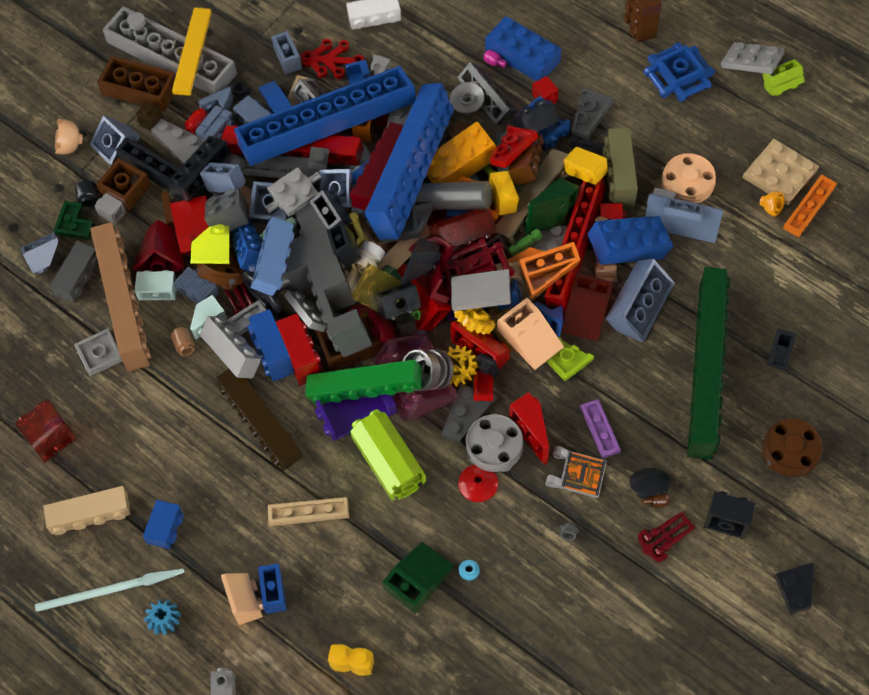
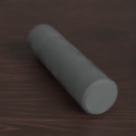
M487 181L422 183L421 190L418 192L413 206L432 203L433 211L488 209L492 203V188Z

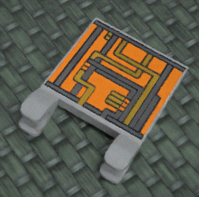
M555 446L553 457L566 459L562 478L548 475L545 483L546 486L598 498L607 461Z

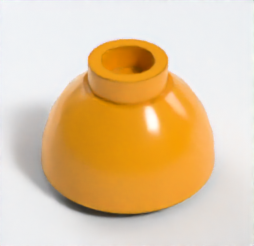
M773 191L766 196H762L760 206L764 207V210L769 215L776 217L781 213L784 206L783 193L781 191Z

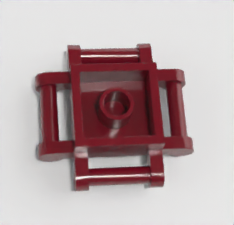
M483 237L478 239L479 242L460 250L452 251L451 259L453 264H444L440 267L441 274L445 277L449 287L451 299L452 273L457 272L458 276L498 271L492 256H498L503 270L509 269L510 277L515 274L505 255V248L502 242H496L492 247L488 248ZM481 248L483 249V251L478 252L460 261L458 260V258L470 254Z

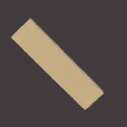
M348 497L268 505L269 526L350 518Z

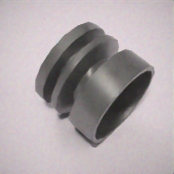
M413 350L404 357L403 361L416 360L422 367V388L415 391L440 390L446 388L451 382L454 367L451 358L443 350Z

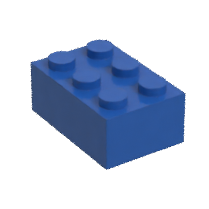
M270 309L248 317L250 324L247 325L253 345L256 347V352L261 358L266 376L270 375L273 382L294 374L290 356Z

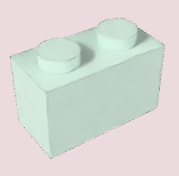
M145 270L137 272L135 294L138 300H175L176 288L174 282L177 278L174 271L152 272Z

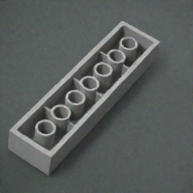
M124 6L102 29L107 43L157 68L175 72V75L177 74L186 37L144 17L146 21L144 27L137 30L129 27L127 18L134 11ZM203 46L193 86L210 95L225 89L237 75L234 61Z

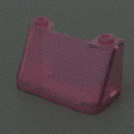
M426 333L387 339L379 351L375 363L380 365L401 362L410 351L432 350V342ZM451 384L440 390H414L411 393L398 392L391 395L403 421L416 419L449 405L458 397L456 389Z

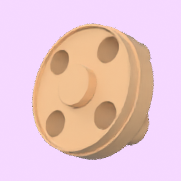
M681 154L675 156L667 163L663 171L661 186L664 190L676 192L675 199L700 203L706 200L714 190L716 182L715 170L712 164L702 156Z

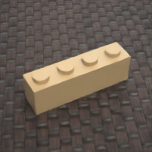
M123 486L43 506L46 528L52 535H61L73 529L81 530L92 524L101 525L112 519L121 520L131 515L128 494Z

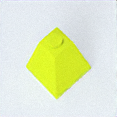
M222 224L210 226L192 241L191 263L229 264V226Z

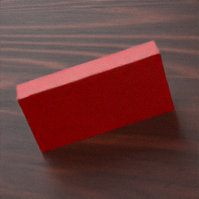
M475 370L477 374L474 375V401H493V376L485 375L480 370Z

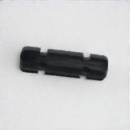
M571 136L569 146L571 147L578 146L592 152L594 150L595 153L599 154L603 152L604 144L600 142L595 143V141L583 138L580 140L579 137Z

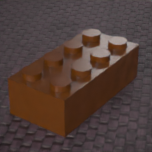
M111 56L97 84L101 95L140 106L147 101L159 107L162 112H165L174 95L172 89L176 75L175 72Z

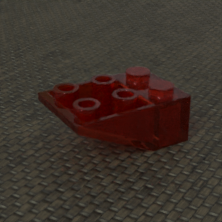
M577 273L561 332L598 341L611 299L614 282Z
M49 399L39 403L35 409L21 416L15 423L28 444L44 463L76 440L74 434Z

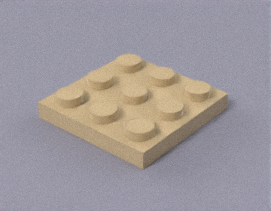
M773 139L746 170L743 178L766 193L781 191L784 195V204L789 206L815 175L819 166Z

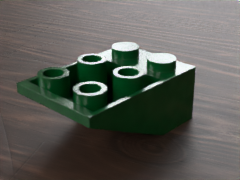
M559 178L536 198L532 199L527 206L526 233L531 234L535 229L542 231L567 223L571 218L577 200L579 186Z
M421 542L395 565L382 581L383 590L416 614L454 568V565Z

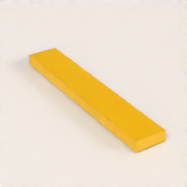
M193 9L172 89L173 94L191 96L212 14L211 9Z

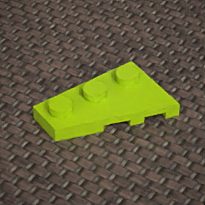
M558 337L564 348L546 362L564 381H567L592 362L594 356L580 351L575 345L571 346Z

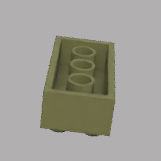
M630 128L608 129L607 136H604L605 147H603V157L607 159L608 177H606V186L610 189V192H608V202L622 204L623 209H634L638 187Z

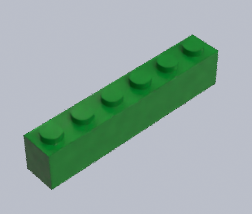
M416 360L311 374L307 375L305 396L313 404L316 405L315 401L319 400L322 405L325 402L337 403L347 399L374 398L378 395H394L398 392L411 393L422 388V367Z

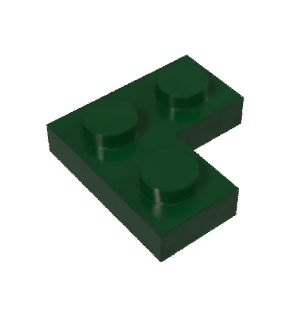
M64 200L53 232L55 235L90 240L92 235L90 228L94 227L95 224L93 221L79 219L83 209L82 203Z

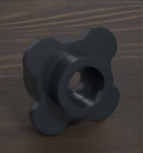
M239 81L233 85L231 91L232 94L237 96L238 100H242L246 94L251 93V88L247 87L246 83Z

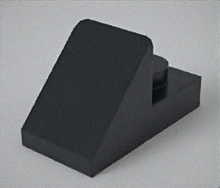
M777 328L767 366L786 371L797 333Z

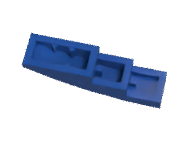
M275 81L258 87L272 113L292 107Z

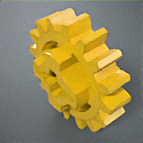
M483 308L454 312V317L458 318L457 321L462 323L471 332H481L484 335L486 333L490 334L495 326V320L491 319L492 316L487 314Z
M457 345L454 350L452 347H449L447 354L452 360L454 369L453 377L448 385L450 386L453 382L456 387H458L459 382L466 385L465 380L472 381L471 375L477 374L475 371L479 367L477 357L472 350L468 351L466 346L461 349Z

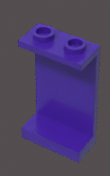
M386 394L378 395L374 398L362 397L358 400L347 399L337 403L329 402L321 405L320 401L317 400L315 401L317 408L314 409L318 420L322 419L324 422L322 428L326 436L330 435L332 441L351 434L350 431L353 429L352 423L358 419H364L376 409H379L380 412H385L388 417L397 413L396 404L392 396Z

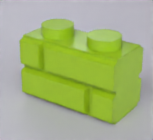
M793 59L777 66L772 74L763 73L765 90L772 96H777L785 90L797 88L799 84L805 82L803 66Z

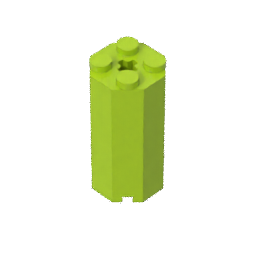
M376 409L364 419H358L352 423L351 437L391 501L395 500V497H398L399 500L404 499L419 489L418 484L420 482L422 484L426 482L425 473L385 412H380L379 409Z

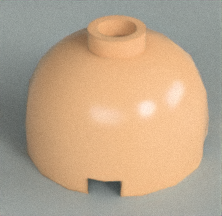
M58 119V129L55 135V154L73 153L77 150L78 144H82L83 134L79 133L78 126L72 121Z

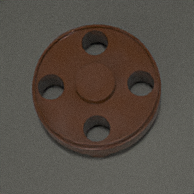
M229 245V264L198 263V276L224 289L232 290L237 285L244 283L241 274L245 270L240 268L231 245Z
M784 419L775 423L767 431L762 444V452L767 467L790 477L809 475L819 463L823 450L822 440L817 430L807 422L799 419ZM776 431H781L784 435H779ZM804 436H808V437H810L812 440L809 441V440L805 439ZM772 456L779 457L780 461L773 459ZM801 461L808 463L809 466L802 465Z

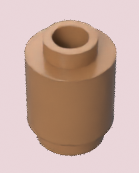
M183 327L175 328L170 337L176 351L181 356L192 354L195 350V344L189 330Z

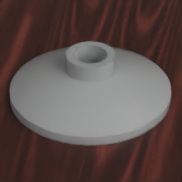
M474 83L460 84L450 95V103L453 105L454 110L462 114L477 111L483 105L485 99L482 88Z

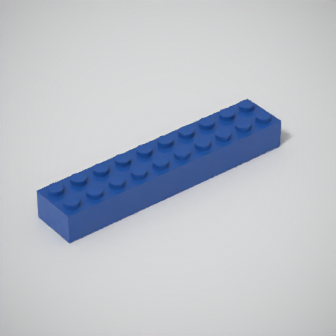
M398 66L236 127L234 132L241 151L249 165L252 166L409 106L416 100L415 88L403 69Z
M442 83L422 84L367 206L365 215L379 240L399 239L407 218L410 216V211L416 201L418 192L421 190L424 178L427 176L430 164H432V159L438 149V145L443 138L449 119L453 114V105L450 103L447 91Z

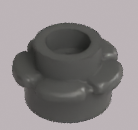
M566 522L559 527L560 537L564 540H575L579 533V529L571 522Z

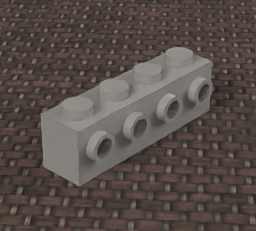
M221 315L208 316L200 336L237 378H253L261 361L256 351L248 345L246 340L238 334L225 317Z

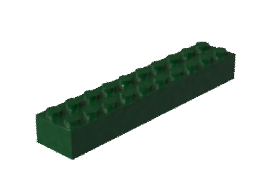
M704 267L699 285L687 457L711 460L713 453H717V448L720 445L721 434L718 431L722 422V415L719 414L723 405L721 391L724 388L722 373L724 374L725 371L723 356L726 354L724 339L727 337V327H725V322L728 320L726 306L729 303V293H727V290L730 287L731 279L727 277L728 269Z

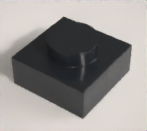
M483 353L477 356L479 370L483 374H489L495 378L499 373L496 361Z

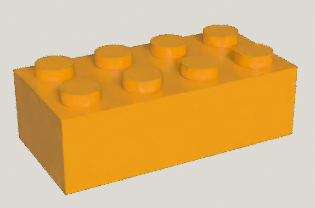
M475 122L437 149L432 159V164H430L427 171V178L431 183L456 182L461 176L470 178L491 163L490 158L496 149V145L481 125Z

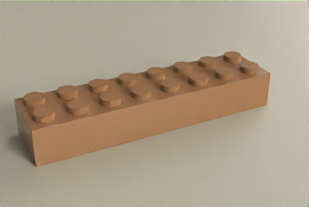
M112 222L92 227L90 230L119 355L128 372L150 366L149 358H152L149 347H147L146 342L148 340L142 327L144 323L139 314L140 307L135 297V287L131 281L133 278L127 265L129 261L124 252L125 245L119 229H115Z

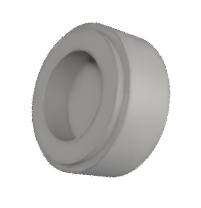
M140 12L131 13L127 18L129 27L135 30L141 29L146 23L144 15Z

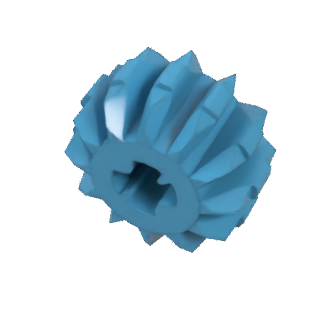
M159 599L158 605L151 603L152 610L146 609L145 612L149 616L144 618V621L149 623L148 629H154V633L157 635L161 631L163 635H167V629L174 631L173 624L179 625L180 621L177 618L181 616V613L176 611L177 605H171V601L168 599L164 603L162 599ZM165 614L166 616H163L164 619L160 620L159 618H162L161 615Z

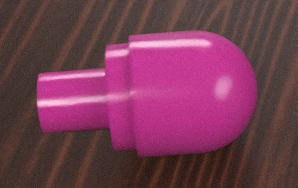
M488 50L484 54L485 62L496 67L499 65L504 68L507 64L505 60L501 59L502 56L493 50Z

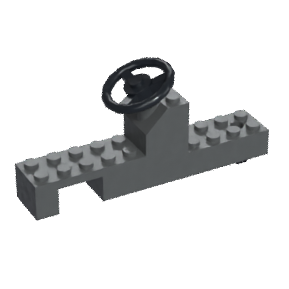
M309 203L293 214L297 215L294 219L298 228L301 227L299 230L300 237L293 239L291 244L289 243L291 251L289 257L285 259L287 268L285 273L281 275V279H283L281 289L276 290L273 296L251 288L254 274L245 270L242 272L241 277L257 301L259 300L266 310L270 309L272 315L278 319H281L284 315L281 305L277 301V297L282 289L294 292L300 291L302 293L312 290L315 298H317V306L320 312H322L321 317L324 325L327 326L328 337L332 341L336 352L340 351L344 358L372 346V343L356 309L338 317L336 316V311L355 304L356 301L342 264L333 254L327 229Z

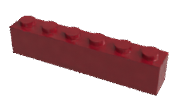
M390 122L388 128H384L382 139L377 141L375 152H371L369 163L365 164L362 176L359 175L356 187H353L350 192L352 207L366 211L404 125Z

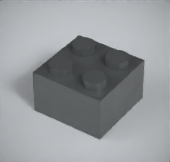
M239 188L235 190L230 189L223 195L213 196L206 201L205 221L209 227L222 224L229 226L230 231L249 223V205Z

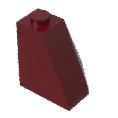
M158 219L147 229L132 270L135 272H143L145 270L161 272L169 270L174 271L176 275L184 267V261L174 229Z

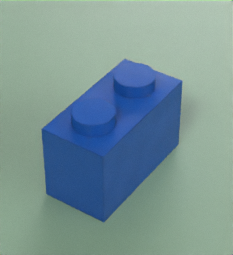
M156 500L143 534L147 544L170 549L171 544L175 543L177 527L182 524L184 513L179 505Z
M279 563L258 567L265 613L287 611L283 577Z

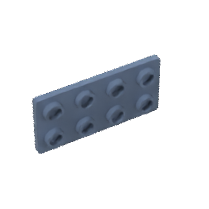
M651 193L645 217L660 216L667 233L715 243L723 209Z

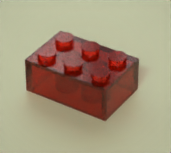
M487 209L470 210L428 225L431 238L440 237L447 240L453 245V250L457 249V246L461 244H473L474 240L478 238H490L491 234L497 232L492 212Z

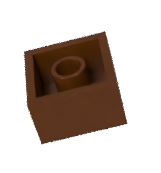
M119 158L96 183L102 197L105 193L122 202L125 210L129 212L151 187L146 173Z

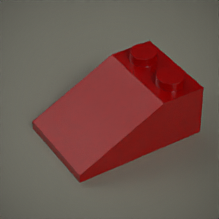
M206 195L192 198L189 202L183 200L170 203L176 236L183 257L191 255L192 241L209 227L205 221Z
M528 392L510 404L509 418L518 425L525 442L541 462L546 465L548 463L549 444L541 403L537 397H533Z

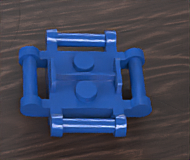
M677 42L662 52L653 53L648 56L651 66H648L643 73L651 79L660 91L659 94L662 98H666L674 92L677 100L682 102L688 96L703 89L711 88V83L707 77L714 75L715 69L704 60L697 46L688 48L687 45L682 46L680 42ZM658 71L669 86L665 87L655 72ZM699 80L701 82L700 84L695 85L696 81Z

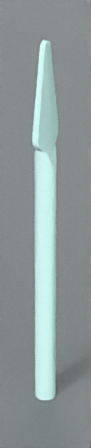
M184 569L148 573L140 578L35 604L36 612L142 585L149 586L182 574Z

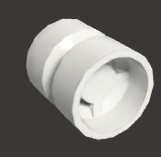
M364 241L359 249L362 258L351 264V266L360 274L372 277L376 271L377 264L385 256V252L375 243Z

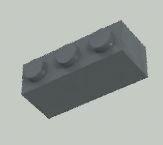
M78 241L75 243L50 285L54 295L72 302L81 295L84 284L89 281L93 269L98 266L94 247Z

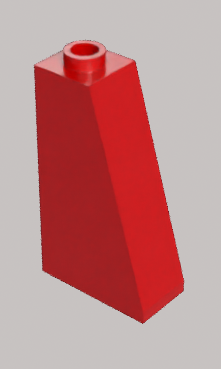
M402 264L397 270L402 279L408 264ZM422 274L410 282L416 285L421 307L416 309L420 311V319L413 320L418 331H432L452 310V307L448 302L446 304L429 298L426 275Z

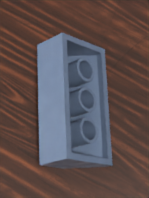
M654 259L638 260L608 313L606 320L616 331L644 342L675 282Z

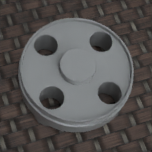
M491 414L479 418L471 425L466 436L468 458L473 464L485 471H509L522 455L523 436L520 428L513 420L503 415ZM484 425L490 427L487 430L481 429V427ZM509 433H514V434H516L517 436H516V437H509L508 434H509ZM474 450H480L482 453L477 455L472 452ZM507 458L509 461L501 462L499 459Z

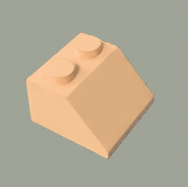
M248 573L222 574L221 577L228 600L238 624L242 625L263 617L261 610L264 608L261 597L257 598L255 591L258 590L255 579H250Z

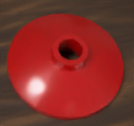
M471 465L460 474L458 480L459 490L469 501L485 502L491 499L498 489L497 475L495 472L485 471L476 465ZM476 478H480L482 481L480 483H476L474 480Z

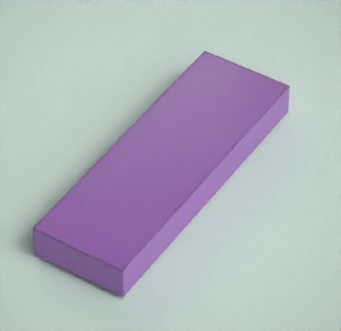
M599 399L580 405L581 412L602 459L620 453L621 448Z

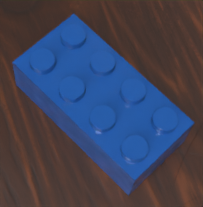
M507 16L485 37V51L493 50L502 56L501 59L505 60L508 65L535 81L548 76L561 62L562 48Z
M660 216L599 220L594 223L588 232V237L600 265L636 262L647 259H664L673 248L671 239Z

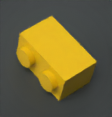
M577 146L564 159L565 172L568 175L594 185L608 172L607 159Z
M509 172L490 173L489 184L492 188V200L498 216L516 213L519 197Z

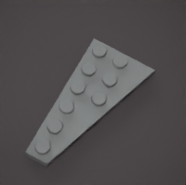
M162 118L151 129L152 135L164 147L170 150L171 154L181 162V165L205 141ZM232 153L224 161L225 164H239L240 169L245 167V160ZM210 191L214 196L217 197L225 193Z

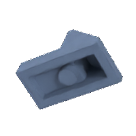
M227 87L199 100L198 103L200 108L208 114L216 105L229 111L233 102L231 88Z

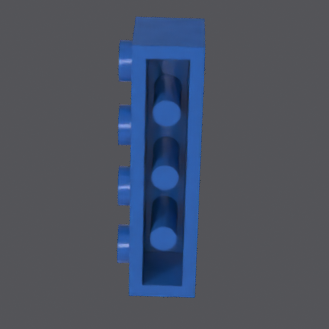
M249 219V223L230 230L229 238L240 268L255 272L262 242L254 223Z

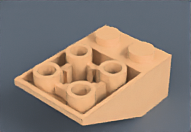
M528 298L498 319L496 330L534 370L564 348L540 310Z

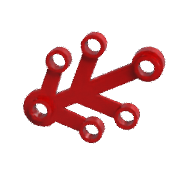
M324 39L322 45L315 50L304 51L300 54L301 64L305 67H312L317 72L319 78H325L328 73L327 68L319 66L318 63H324L336 79H342L345 76L344 69L337 67L335 64H350L365 60L362 55H356L354 58L336 57L342 52L349 50V42L347 40H341L337 48L324 56H320V54L332 49V41L330 39Z

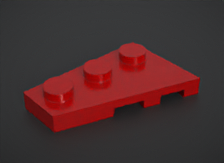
M508 125L506 135L502 136L501 144L496 147L490 158L491 165L507 168L538 138L537 131Z

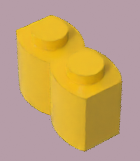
M335 644L330 648L328 662L330 667L336 671H352L357 675L368 676L372 674L374 656L371 651L364 648L351 649L342 644Z

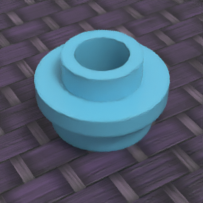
M473 560L463 561L459 566V574L464 580H474L479 575V566ZM467 567H472L473 571L467 572L465 569Z

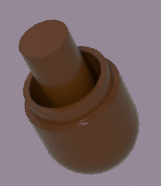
M668 493L658 494L641 499L643 505L650 504L651 507L655 508L665 507L670 503V496Z

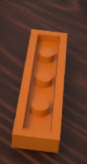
M821 174L784 224L783 229L799 238L834 191L837 183Z

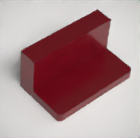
M439 262L438 264L434 263L426 276L429 298L447 304L450 299L447 282L442 277Z

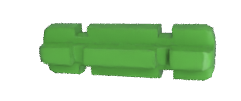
M535 229L531 232V235H526L517 241L516 245L510 246L508 249L512 256L519 254L521 250H526L535 243V240L539 241L542 239L543 235L541 232Z

